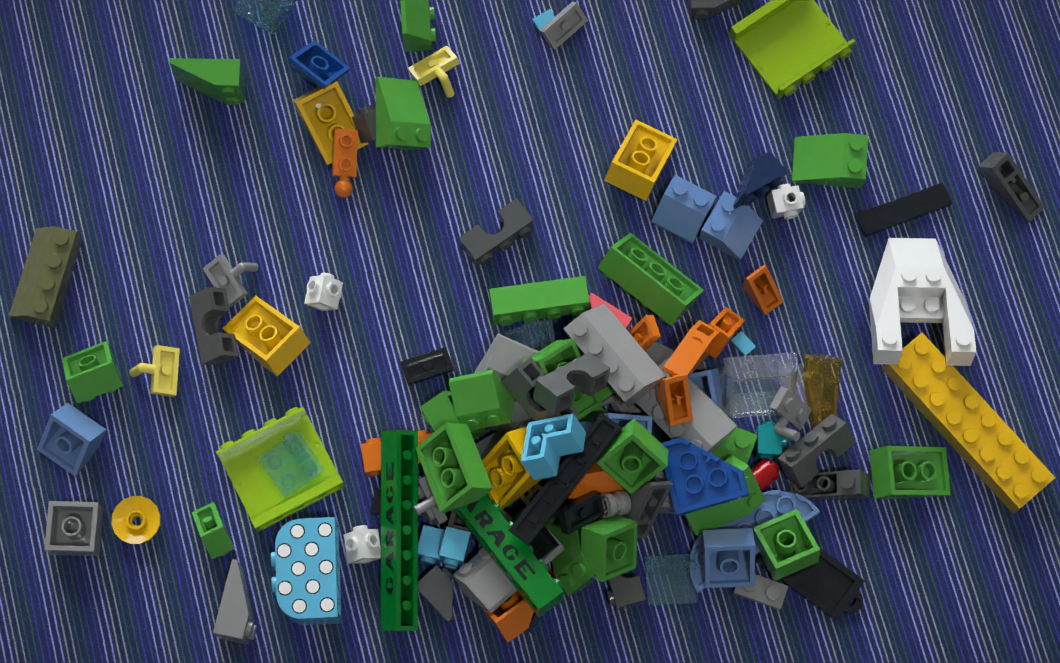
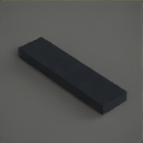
M942 182L857 213L856 219L864 237L949 207L952 205V201Z

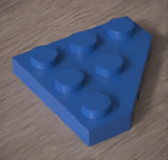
M683 437L661 443L669 450L668 466L664 470L667 481H671L673 484L670 494L677 516L750 496L744 472L741 469L732 466Z

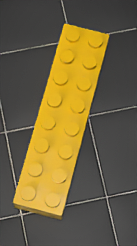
M923 333L919 334L902 349L898 365L885 364L882 368L886 375L1013 514L1055 479L1054 475L955 367L946 365L944 355Z

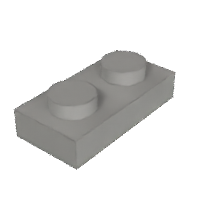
M571 2L539 31L549 47L555 50L588 20L578 3Z
M755 574V586L735 587L733 594L780 611L788 586Z

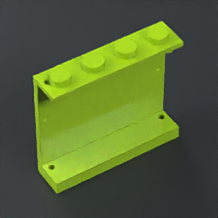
M771 0L733 25L729 34L735 45L778 99L784 95L787 97L792 95L802 83L805 85L810 83L816 77L815 74L821 70L823 72L828 71L839 58L841 60L847 58L853 52L852 48L855 43L854 39L849 42L844 39L814 0Z
M294 407L288 410L284 417L278 420L276 418L270 419L263 424L264 427L256 431L254 429L242 434L241 439L235 442L228 441L220 446V450L216 451L257 532L345 487L304 407Z

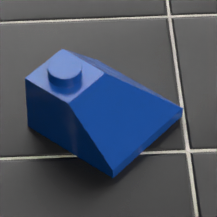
M315 40L288 59L292 69L299 73L301 77L323 89L350 70V67Z

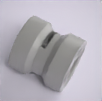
M615 491L613 494L610 492L601 493L604 509L603 518L613 517L615 514L618 516L627 515L630 512L631 499L626 491Z

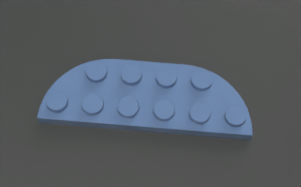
M772 490L763 492L766 501L748 516L713 530L752 528L753 530L754 527L795 509H798L806 523L817 516L820 511L811 501L797 493ZM753 532L756 556L760 553V550ZM700 534L696 539L689 559L690 578L697 594L705 589L703 534Z

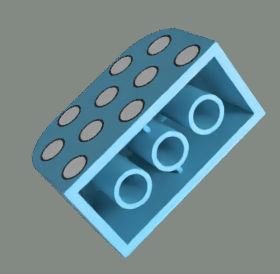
M335 517L305 518L289 521L279 530L275 541V552H271V565L276 571V577H272V592H275L280 608L291 621L300 625L342 623L339 525Z

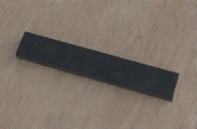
M601 413L586 432L583 452L569 454L558 467L557 476L550 477L511 526L509 532L530 547L558 509H560L617 437L622 427Z

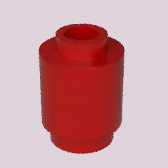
M763 459L751 469L761 491L765 490L779 478V468L772 460Z

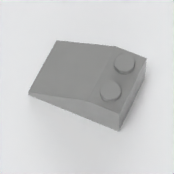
M232 559L213 633L219 639L249 645L250 639L254 640L257 625H254L255 620L244 569L238 560Z

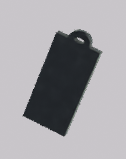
M821 548L818 563L779 579L834 621H837L843 612L847 614L856 613L863 605V597L858 590L865 580ZM760 555L755 563L768 571ZM855 599L854 605L850 607L851 600Z

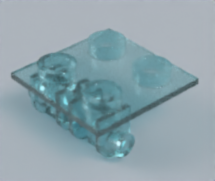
M299 431L295 434H287L283 437V442L258 458L284 498L325 471Z
M690 554L644 557L648 606L697 603V593L690 578L691 570L696 569V561L690 559Z

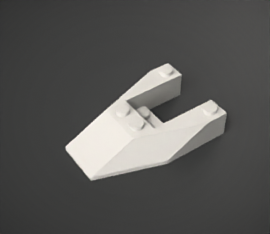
M888 238L869 299L873 364L898 365L903 351L900 322L942 323L946 365L971 366L976 354L974 328L966 301L937 240L925 238Z

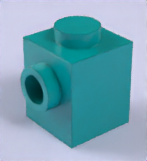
M763 422L762 425H758L756 429V435L758 436L755 443V458L778 460V457L782 455V448H786L787 438L775 433L774 427L777 423Z

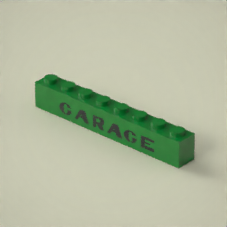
M392 430L381 432V631H418V515L413 510V507L418 504V454L415 449L418 446V431Z
M488 493L477 502L454 509L539 618L563 601L564 586L556 577L554 579L548 573V566L541 558L538 560L535 557L531 545L528 547L509 532L514 523L506 521L502 516L504 515L503 510L496 502L492 503L490 501Z

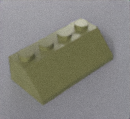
M56 226L36 228L8 316L9 318L56 328L82 243V239L77 231Z

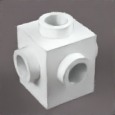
M783 184L778 186L776 190H771L766 196L772 219L784 217L785 220L796 218L805 206V196L803 192H800L799 185L791 187V184Z
M329 273L311 276L307 284L304 304L320 311L337 310L343 282L334 279L335 276Z
M367 525L353 527L352 532L344 534L348 564H366L381 559L378 529H368Z

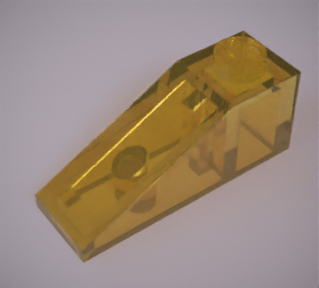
M805 354L803 382L807 403L812 409L810 413L812 429L830 414L836 416L841 358L827 354Z

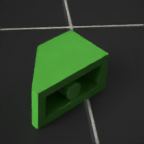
M214 502L192 512L199 535L211 559L224 556L234 549L231 538Z

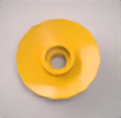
M131 496L123 499L115 507L111 525L114 533L122 541L129 544H142L149 541L157 533L161 515L158 507L150 499L143 496ZM136 518H141V524L135 526L133 523Z

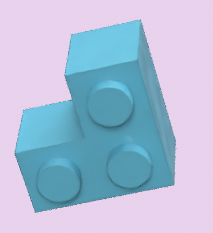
M574 413L528 423L521 463L534 480L557 476L560 456L583 452L586 431Z
M423 525L418 543V558H421L420 562L434 565L435 562L445 564L444 568L458 571L467 561L472 542L471 532L446 527V530Z

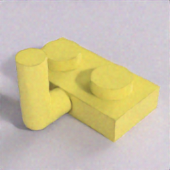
M445 46L408 67V71L412 78L418 81L419 86L437 77L441 82L446 97L450 98L455 93L445 72L460 63L450 48Z
M154 346L152 364L139 363L130 369V376L137 377L142 373L152 374L150 394L169 397L176 396L180 348Z

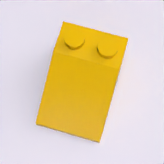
M338 81L333 82L325 89L317 87L292 100L326 165L332 163L333 130H356L352 119L354 114ZM359 135L357 150L368 145V142L361 143Z
M635 120L615 155L604 181L647 201L678 139Z
M256 295L222 328L226 333L235 334L236 342L277 377L311 343L300 326Z
M527 426L507 432L482 460L493 487L488 492L489 498L492 503L496 502L502 510L542 480H534L521 463Z

